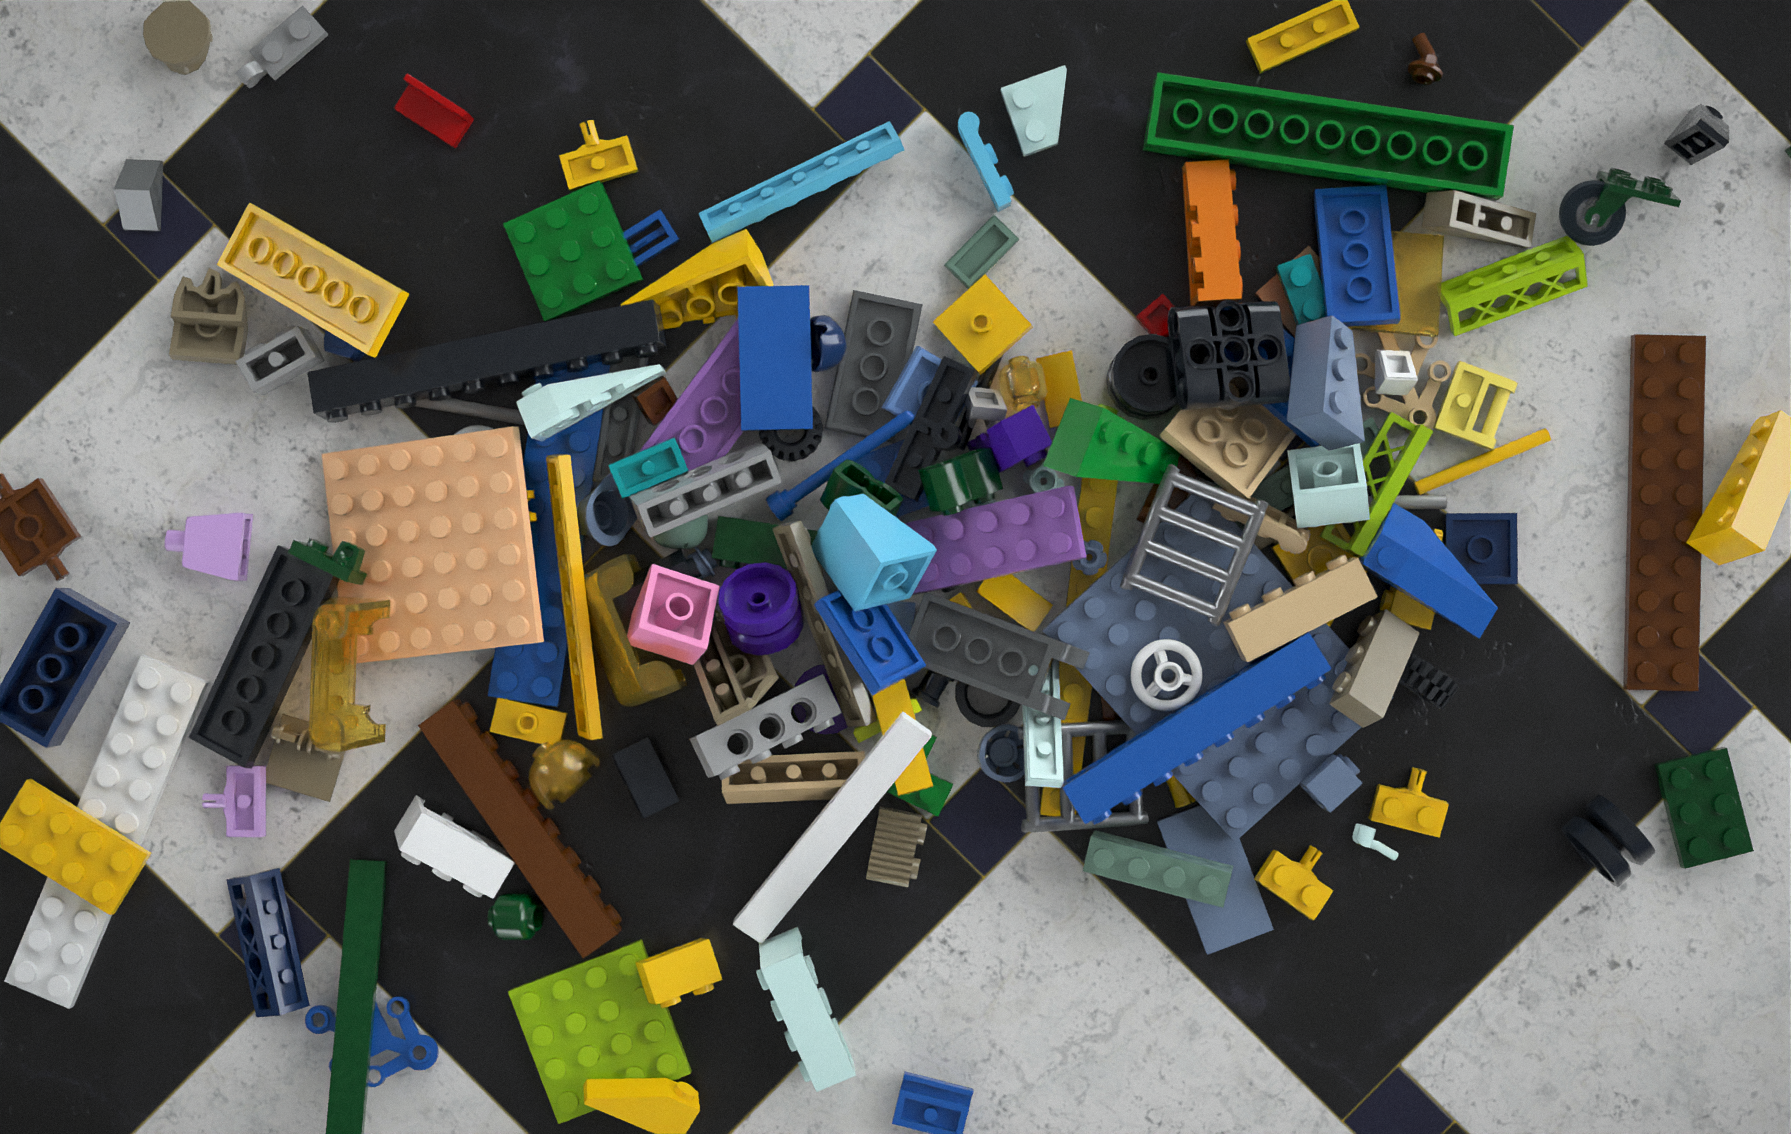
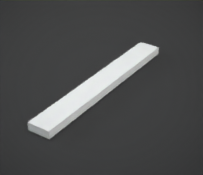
M902 711L734 918L733 925L762 944L931 738L932 732Z

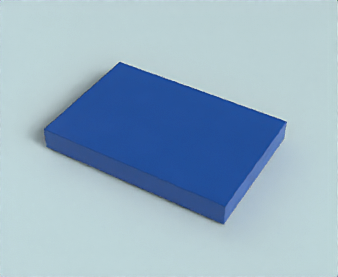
M840 590L819 599L814 604L872 696L917 673L926 666L887 604L854 611Z

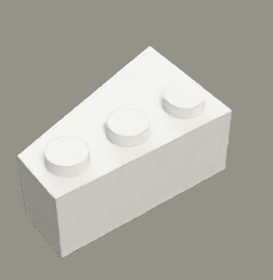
M416 795L394 830L399 850L402 851L401 856L413 864L420 865L422 861L433 867L432 872L446 881H451L454 878L464 883L463 888L474 896L481 898L485 894L493 899L515 863L507 850L474 830L470 832L453 823L452 820L454 818L445 812L440 816L423 806L425 800Z

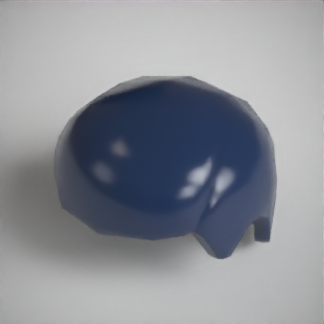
M826 315L813 316L810 319L811 359L813 360L811 371L821 372L831 369L841 362L847 346L844 333L833 318Z

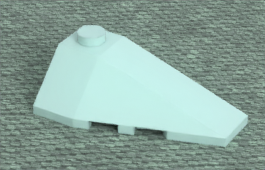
M658 364L548 384L542 387L541 383H538L522 392L524 398L516 403L530 437L542 442L663 376L666 372Z

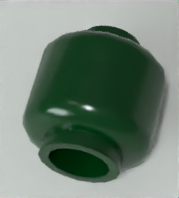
M502 894L496 899L494 905L489 908L487 919L489 926L493 928L494 933L499 939L529 940L535 935L536 931L541 929L544 915L540 903H537L532 895Z

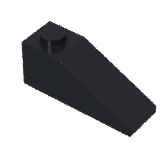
M1700 104L1688 112L1664 144L1690 165H1693L1725 148L1729 143V126L1722 121L1723 116L1719 111L1711 106Z

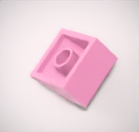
M652 564L632 611L625 644L693 665L707 650L720 586Z

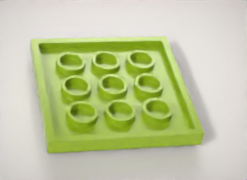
M642 939L508 991L558 1124L597 1110L584 1104L583 1084L586 1079L668 1078L676 1080L692 1072L668 1007L661 1008L660 1004L648 1003L635 964L637 961L648 958Z

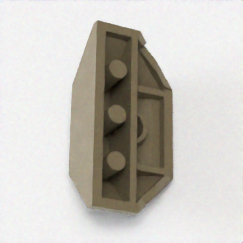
M715 612L717 620L712 622L707 650L693 665L717 726L754 708L778 680V675L769 654H749L733 645L726 630L725 619Z

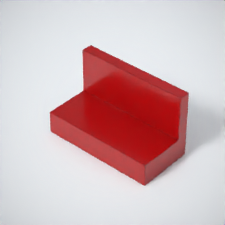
M407 73L403 79L409 85L394 109L456 149L474 121V118L467 111Z

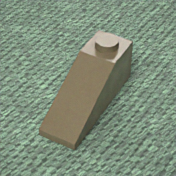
M1456 190L1429 192L1426 196L1421 228L1450 236L1531 248L1537 213Z

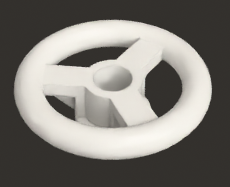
M1172 639L1157 640L1143 647L1136 655L1131 667L1132 687L1138 698L1147 706L1160 711L1177 710L1186 706L1197 695L1202 683V667L1197 655L1184 643ZM1165 650H1172L1184 656L1190 665L1192 675L1183 673L1178 664L1168 661ZM1154 654L1157 662V667L1154 671V681L1145 689L1141 678L1142 668L1145 661ZM1165 669H1171L1173 672V678L1169 682H1164L1161 678V674ZM1181 684L1189 686L1185 693L1176 699L1160 700L1155 698L1161 689L1173 691L1179 688Z

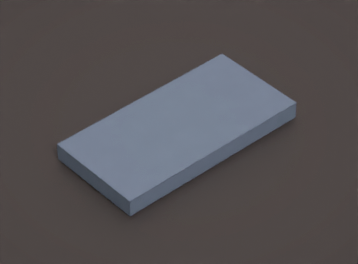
M1200 804L1156 820L1167 849L1233 865L1223 908L1185 898L1207 955L1274 930L1240 839L1236 842L1232 841Z

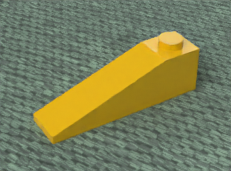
M747 229L712 243L623 302L621 306L653 299L660 307L664 329L680 327L683 322L702 319L703 324L714 323L717 317L736 315V319L738 318V287L774 286L760 249Z

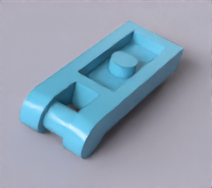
M965 112L958 120V133L997 212L1011 206L1012 200L1010 196L1014 194L1013 188L1006 175L999 176L994 164L998 163V159L991 144L984 145L978 134V116L973 112Z

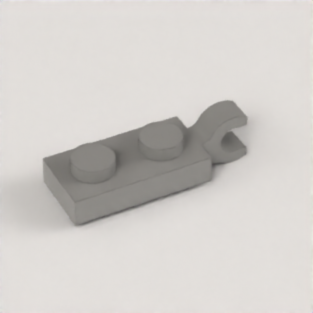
M302 5L249 51L255 57V60L242 66L235 74L249 89L255 86L266 74H269L276 81L328 36V33Z

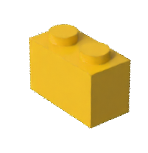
M706 938L696 939L635 962L648 1003L660 1004L661 1008L681 1002L680 996L693 991L694 996L709 992L714 989L713 983L723 980L710 940Z

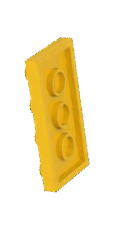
M32 779L25 781L0 822V848L109 915L116 913L152 854Z

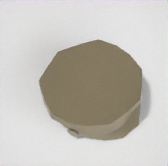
M165 1L143 23L145 45L154 59L162 61L171 71L182 75L199 70L206 60L210 42H213V36L211 34L210 20L191 1Z

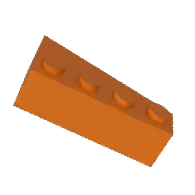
M1229 159L1185 162L1182 167L1190 305L1220 304L1225 300L1238 302L1242 299L1243 283L1238 262L1241 257L1240 242L1236 240L1235 226H1238L1237 204H1233L1232 191L1236 190L1235 169L1229 168Z

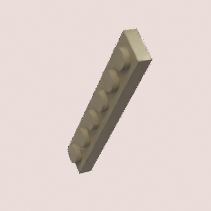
M801 520L783 523L772 528L788 572L796 583L801 606L847 726H867L877 721L873 711V700L866 692L860 675L814 606L819 599L829 595L823 579L824 572L822 566L816 560L810 545L811 537L809 532L803 526Z

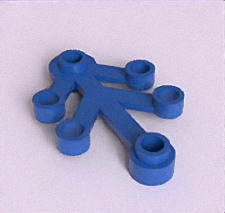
M398 996L390 999L386 1009L391 1017L397 1018L406 1040L392 1035L375 1001L371 1057L385 1050L394 1051L401 1055L382 1066H370L369 1072L372 1069H376L380 1072L381 1078L377 1083H373L369 1079V1087L380 1086L387 1077L407 1067L419 1071L426 1070L437 1061L439 1055L437 1043L430 1036L419 1033L409 1012V1002L404 997ZM397 1000L404 1004V1011L401 1014H396L392 1010V1005ZM318 1005L312 1007L307 1012L305 1024L309 1031L315 1034H323L328 1031L335 1032L336 1016L332 1008L327 1005ZM317 1013H321L325 1017V1022L321 1027L316 1026L313 1022V1017ZM417 1046H422L426 1050V1056L423 1059H417L414 1055V1049ZM332 1059L329 1062L330 1071L332 1066Z

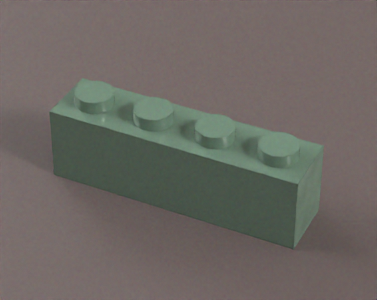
M1097 830L1093 832L1090 838L1083 871L1222 908L1224 907L1233 865Z

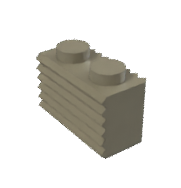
M880 806L866 879L908 887L909 879L917 880L920 859L914 858L916 844H924L927 824L921 823V814Z

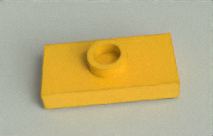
M497 698L490 732L560 748L568 713L516 700Z

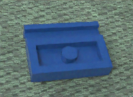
M904 1071L892 1124L930 1134H963L974 1092L973 1088Z

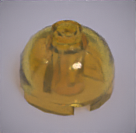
M570 739L559 740L552 745L547 741L539 746L532 755L535 761L529 771L531 790L546 809H553L555 807L551 802L558 799L563 803L575 794L591 778L587 770L592 764L598 768L600 760L589 748L577 741Z

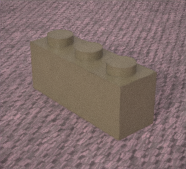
M1387 609L1374 616L1369 615L1361 622L1357 630L1360 634L1358 640L1346 654V667L1337 677L1332 687L1335 692L1329 704L1363 728L1384 718L1419 636L1418 631Z

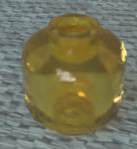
M1027 356L1011 358L1008 361L1009 364L1003 367L998 374L1000 391L1005 404L1012 406V409L1015 411H1021L1031 405H1034L1035 408L1039 407L1040 401L1044 400L1047 395V385L1042 365L1038 362L1030 361Z

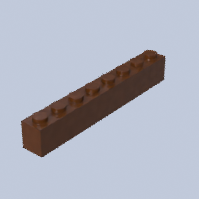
M460 699L453 700L419 724V728L582 958H585L622 930L619 925L622 922L620 915L611 904L606 906L598 895L601 893V889L593 877L590 875L585 877L579 869L578 865L581 864V861L570 846L565 848L557 837L560 835V831L549 817L544 819L537 809L540 803L533 792L528 788L523 790L516 780L519 777V773L508 759L505 761L501 759L496 751L499 748L498 743L487 730L482 732L475 721L478 719V715L468 702L462 704Z

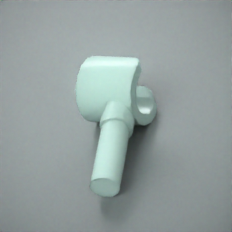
M1359 823L1355 825L1352 836L1354 842L1377 850L1392 860L1397 859L1398 853L1379 841L1373 840L1376 832L1375 828Z

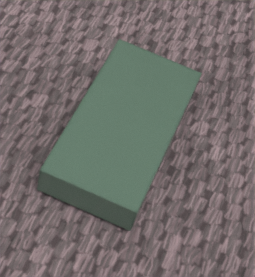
M993 215L944 264V267L969 289L1019 241V238Z

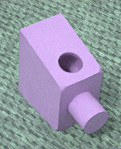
M229 513L187 517L185 531L168 530L166 532L165 549L166 551L183 552L182 566L229 580L247 581L253 514Z

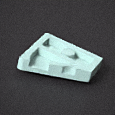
M1065 65L1000 89L1024 157L1058 144L1067 73Z

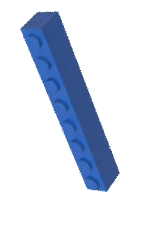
M1307 632L1264 654L1199 695L1186 706L1172 712L1064 781L1062 789L1085 824L1090 821L1094 825L1098 824L1112 814L1110 810L1112 807L1120 802L1128 805L1143 795L1141 792L1142 788L1152 782L1155 786H1158L1173 776L1171 770L1184 763L1185 767L1200 760L1204 756L1202 753L1204 749L1212 744L1220 747L1235 737L1233 734L1234 730L1244 724L1246 728L1252 727L1265 718L1263 712L1275 705L1279 709L1292 702L1296 698L1293 693L1306 686L1309 690L1326 680L1324 674L1332 668L1310 633Z

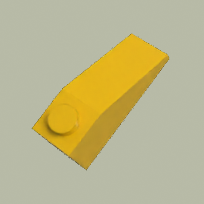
M668 1078L586 1079L583 1084L585 1105L654 1134H686L700 1111L698 1091L688 1083L675 1082Z

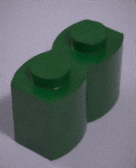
M991 447L978 448L918 470L930 510L942 511L943 516L963 511V504L971 500L974 501V504L995 499L994 493L1003 489Z
M848 459L834 468L820 498V502L829 511L831 504L839 497L865 494L893 516H896L903 502V498L895 489L884 482L876 480L867 469Z

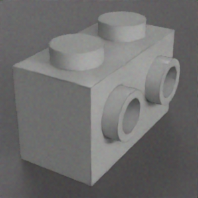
M289 326L278 332L274 340L265 345L260 343L245 351L244 357L236 360L237 365L254 393L266 395L325 361L309 330L299 326Z

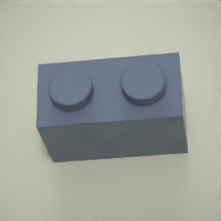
M1339 753L1337 756L1331 754L1299 785L1321 808L1331 813L1363 783L1356 776L1360 770L1347 756L1343 757Z

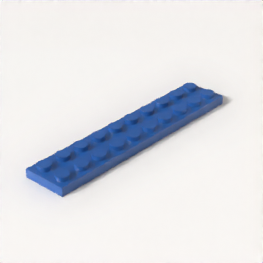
M602 362L589 364V368L581 372L572 373L568 372L567 369L555 371L553 377L536 380V384L541 383L542 387L548 384L608 374L610 365H602ZM604 408L542 442L531 438L528 433L523 466L526 490H534L535 499L528 501V509L533 513L536 512L537 521L530 522L544 642L495 648L488 696L555 707L560 706L568 645L546 457L553 454L570 455L577 509L580 501L593 491V474ZM579 534L581 553L583 557L586 535Z

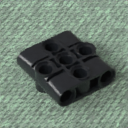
M1225 300L1220 304L1170 308L1168 313V331L1177 398L1182 410L1219 407L1225 410H1232L1239 406L1288 402L1291 383L1281 312L1276 301L1238 303L1234 300ZM1219 313L1228 318L1229 327L1222 324ZM1258 346L1265 349L1268 360L1259 355ZM1224 348L1233 353L1234 362L1229 361L1225 357ZM1190 350L1199 355L1200 364L1192 361ZM1229 383L1236 386L1239 397L1231 394Z

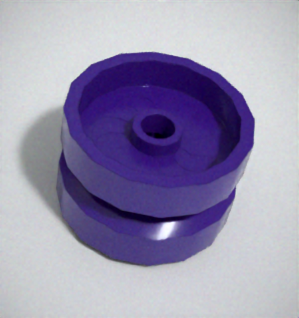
M766 562L754 563L735 570L724 580L719 590V607L733 645L745 653L768 655L788 648L798 639L804 627V613L799 601L796 583L788 571L779 565Z

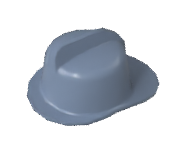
M611 472L604 477L592 493L586 495L580 501L577 508L579 534L587 535L595 539L599 544L608 547L617 545L638 519L630 497L627 496L622 499Z

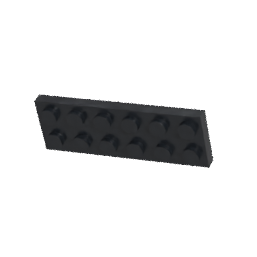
M280 545L277 546L188 737L232 762L250 769L254 765L339 582V578L289 554V549Z

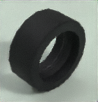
M957 681L955 685V700L960 713L969 722L980 727H997L1005 724L1017 713L1020 707L1019 703L1008 700L1006 706L1001 711L994 714H982L970 705L968 700L969 684Z

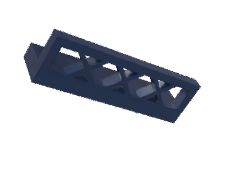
M280 868L226 879L256 1017L280 1016L310 1006ZM241 884H244L246 900L243 897ZM250 923L253 925L254 935L251 933ZM257 957L260 959L262 970L259 968ZM265 992L268 994L270 1007L267 1006Z

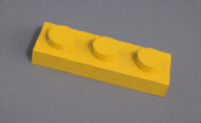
M1332 0L1248 38L1246 43L1261 74L1357 31L1359 25L1348 0Z

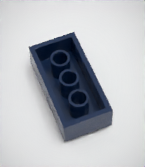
M55 588L0 684V722L45 748L60 746L129 627L130 622L71 588Z

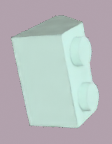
M1360 443L1330 451L1323 446L1287 450L1297 528L1370 520L1367 484Z

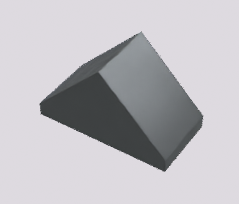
M126 159L114 187L123 230L161 232L163 161Z

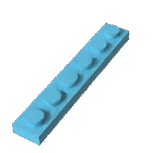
M888 121L700 212L699 216L713 243L721 238L731 236L734 232L752 223L760 222L783 208L791 207L812 194L824 191L839 181L855 176L866 168L892 158L895 154L904 151V147L892 124Z

